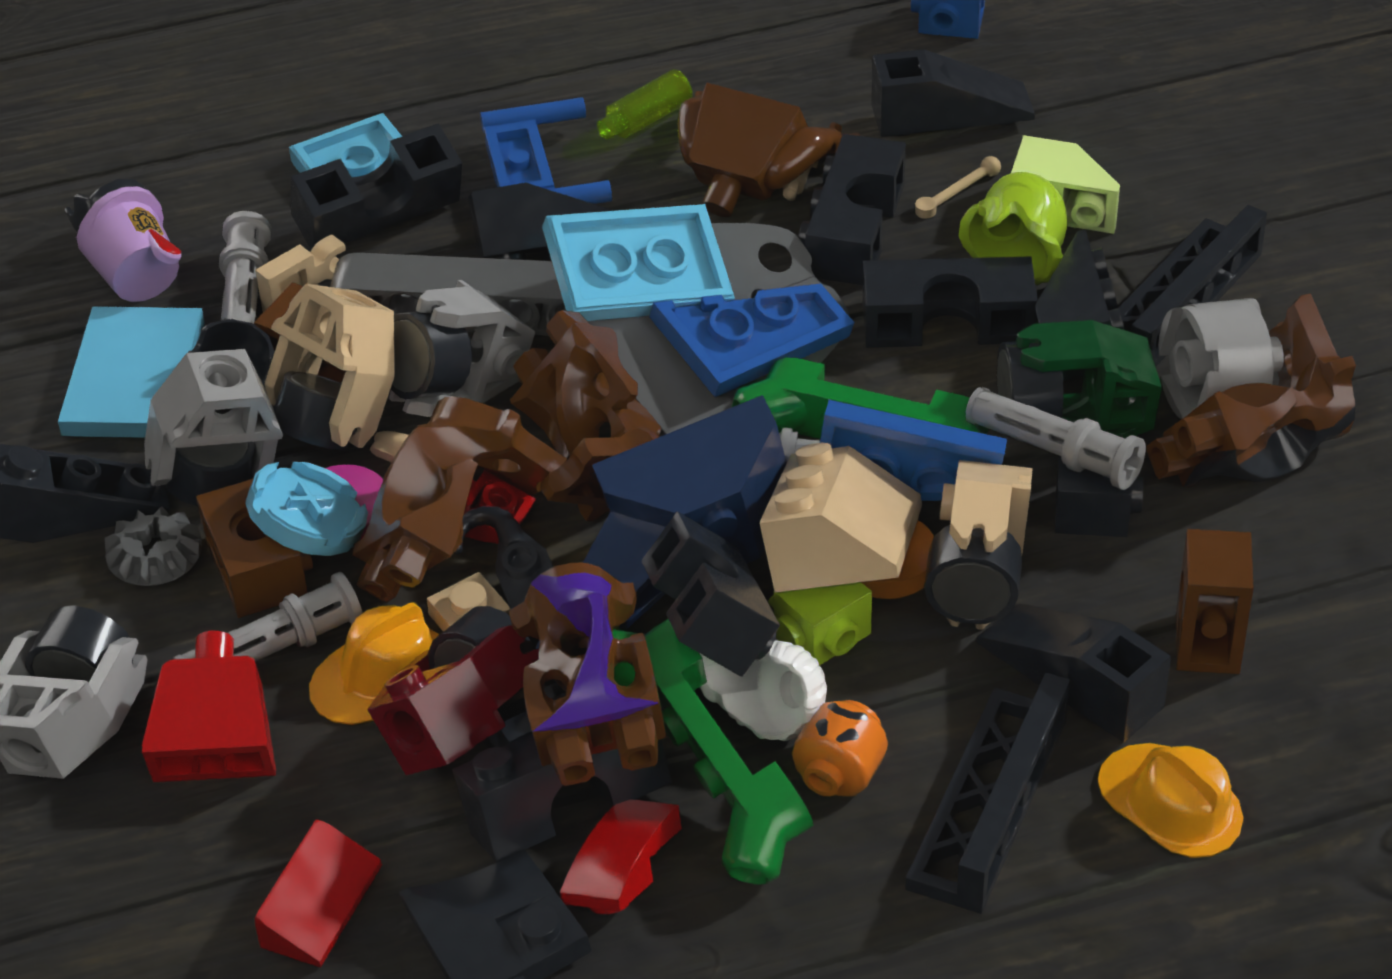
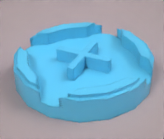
M279 462L267 464L255 473L245 504L251 520L265 535L290 549L305 554L332 556L348 552L360 540L366 526L368 511L365 503L360 507L355 500L357 491L345 479L328 469L307 462H293L291 468L277 469Z

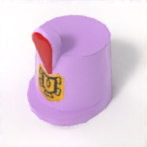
M138 186L119 188L107 193L96 201L80 223L76 237L78 248L115 293L121 299L130 302L146 301L165 291L177 276L179 260L182 254L181 250L170 242L163 228L164 217L161 204L149 190Z

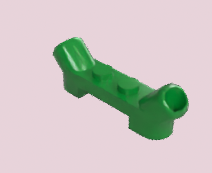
M790 357L777 360L771 366L765 380L739 388L732 402V407L763 395L776 421L779 433L783 428H792L793 432L817 439L821 438L824 415L829 400L988 434L990 430L981 425L967 422L965 412L969 397L936 389L929 405L824 381L825 364Z
M669 619L644 634L660 705L663 708L662 715L665 732L677 747L686 742L699 761L693 764L692 767L707 793L713 799L722 794L732 807L721 864L729 876L745 883L756 885L768 884L778 878L786 843L814 826L812 817L803 800L776 761L754 775L749 771L694 692V690L707 683L703 658L698 652L679 642ZM613 629V637L618 640L638 634ZM628 663L618 664L614 670V680L617 684L628 686L633 682L635 677L634 667Z

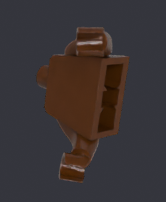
M706 83L704 91H696L694 97L685 100L681 104L677 122L679 145L684 162L693 169L698 181L709 185L701 204H705L707 211L721 217H730L740 194L766 200L771 197L775 189H780L794 181L818 160L827 157L828 154H836L842 135L845 134L841 133L842 126L836 122H832L829 128L808 127L799 106L711 83ZM854 132V133H852V134H849V135L860 136V134L857 133V132Z

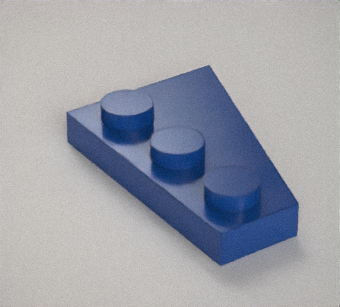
M829 400L824 415L820 443H828L831 445V448L850 446L921 495L922 501L942 500L944 483H956L959 460L1002 465L1007 439Z

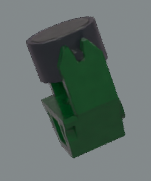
M1094 320L1033 324L1018 332L1016 341L1002 342L1000 344L996 369L997 393L1025 405L1033 406L1073 423L1079 419H1091L1099 423L1101 430L1124 439L1130 435L1137 436L1154 429L1162 386L1147 337ZM1085 369L1081 393L1063 394L1062 370Z

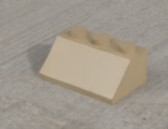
M813 443L799 448L794 454L790 455L759 523L774 591L783 592L899 578L922 508L921 495L850 446L831 448V445L828 443Z

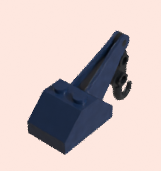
M763 395L592 465L609 515L583 563L599 566L622 583L634 584L637 598L634 614L620 625L619 630L626 631L665 595L664 592L653 587L642 559L677 511L736 545L746 564L761 558L765 546L759 523L787 464L776 421ZM481 506L471 509L463 515L464 533L462 544L453 554L459 555L462 553L463 539L469 530L482 525L494 528L499 538L495 570L509 607L512 609L524 602L530 584L541 573L553 568L546 549L521 529L518 521L509 511L498 506ZM528 636L529 639H531V640L539 641L538 644H537V646H536V649H538V648H539V645H540V640H538V639H536V638H534V637Z

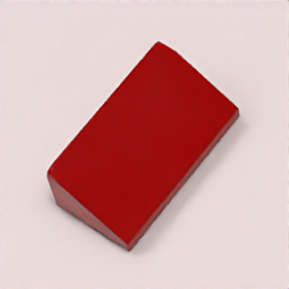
M316 819L255 916V926L260 948L321 968L382 866L381 859L330 824Z

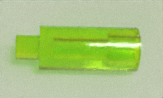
M672 69L611 103L606 108V117L597 121V129L600 135L605 139H609L617 134L621 138L626 139L679 109L685 100L693 97L688 79L679 70Z

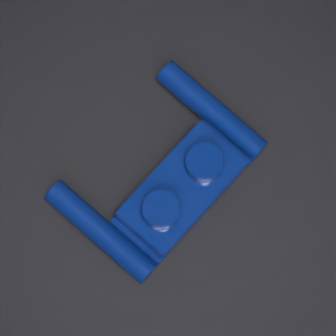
M583 97L480 112L482 131L485 134V144L497 187L526 182L592 204L612 201L609 180L555 188L537 125L586 118Z

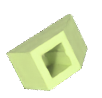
M1024 135L1011 173L1029 172L1040 175L1051 182L1064 201L1068 227L1114 234L1117 223L1120 184L1078 144Z

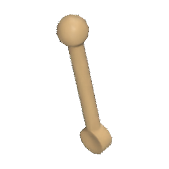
M993 156L985 157L978 169L932 198L921 197L915 202L916 215L923 219L934 217L937 207L985 176H996L1001 169L1000 161Z

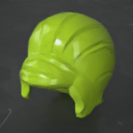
M1029 172L1010 173L1001 177L990 188L984 200L972 205L967 210L960 222L959 239L972 258L1031 256L1035 285L1049 282L1064 256L1061 252V245L1067 230V215L1064 201L1053 184L1040 175Z

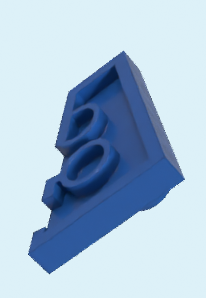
M821 283L758 290L755 298L725 301L722 295L702 297L700 304L675 307L673 300L653 302L649 318L714 397H718L768 374L771 366L779 359L786 357L801 359L848 338L855 323Z

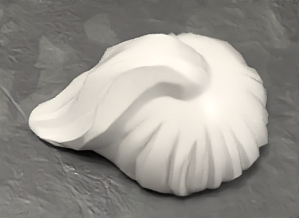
M775 640L766 656L759 661H754L743 677L700 654L703 658L707 683L699 688L705 698L711 702L718 703L727 711L731 718L736 719L737 724L746 726L760 739H779L782 741L795 739L799 736L805 724L811 720L820 706L825 703L827 692L825 674L819 666L817 659L813 658L811 653L805 651L800 645Z

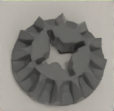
M163 506L154 515L147 516L137 509L134 521H116L115 534L105 538V558L110 571L124 582L134 585L152 586L173 581L187 573L200 557L202 540L198 525L190 524L185 512H179L170 516ZM161 537L162 541L156 542L153 549H149L148 556H145L143 546L149 545L152 538Z

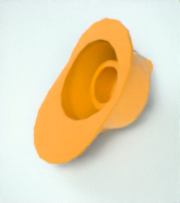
M414 602L402 607L388 605L366 610L354 620L348 631L346 643L329 655L315 669L309 683L311 703L319 715L334 723L355 725L374 721L367 709L382 690L386 681L403 670L424 651L429 650L432 641L439 634L429 629L424 621L422 610Z
M1153 743L1128 745L1113 752L1101 765L1098 785L1102 797L1115 811L1144 831L1153 841L1168 851L1190 858L1212 857L1229 849L1239 837L1243 822L1239 800L1231 791V784L1226 769L1216 757L1205 750L1191 746L1170 747Z

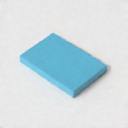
M705 204L550 215L545 218L542 229L566 311L579 312L587 321L649 316L653 302L673 300L675 307L700 304L702 297L722 295L725 301L735 299Z
M92 307L58 419L61 436L145 438L150 400L185 354L190 350L192 351L195 347L201 329L205 324L202 308Z

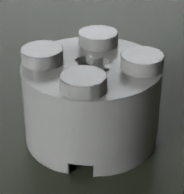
M1254 298L1188 304L1183 307L1173 308L1167 312L1161 325L1158 343L1159 356L1169 355L1171 373L1161 375L1162 385L1170 407L1180 419H1183L1218 391L1223 392L1231 387L1249 383L1272 384L1273 372H1278L1283 367L1284 352L1282 344L1277 337H1270L1266 323L1261 315L1260 306Z

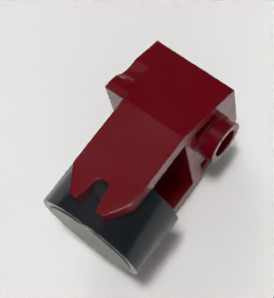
M477 606L465 613L432 641L429 650L424 651L403 670L387 680L367 710L405 775L448 765L474 748L485 738L504 728L506 724L498 710L523 689L524 667L539 660V648H534L529 637H520L512 628L510 616L507 613L491 606Z

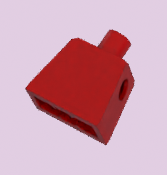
M222 631L200 633L196 637L195 658L169 660L162 665L142 743V754L153 782L276 776V764L264 692L254 658L249 656H233L234 638L230 634Z

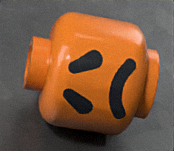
M852 700L826 702L820 706L811 720L803 727L795 740L792 757L804 783L813 792L822 796H856L868 786L886 754L888 741L880 719L868 706Z

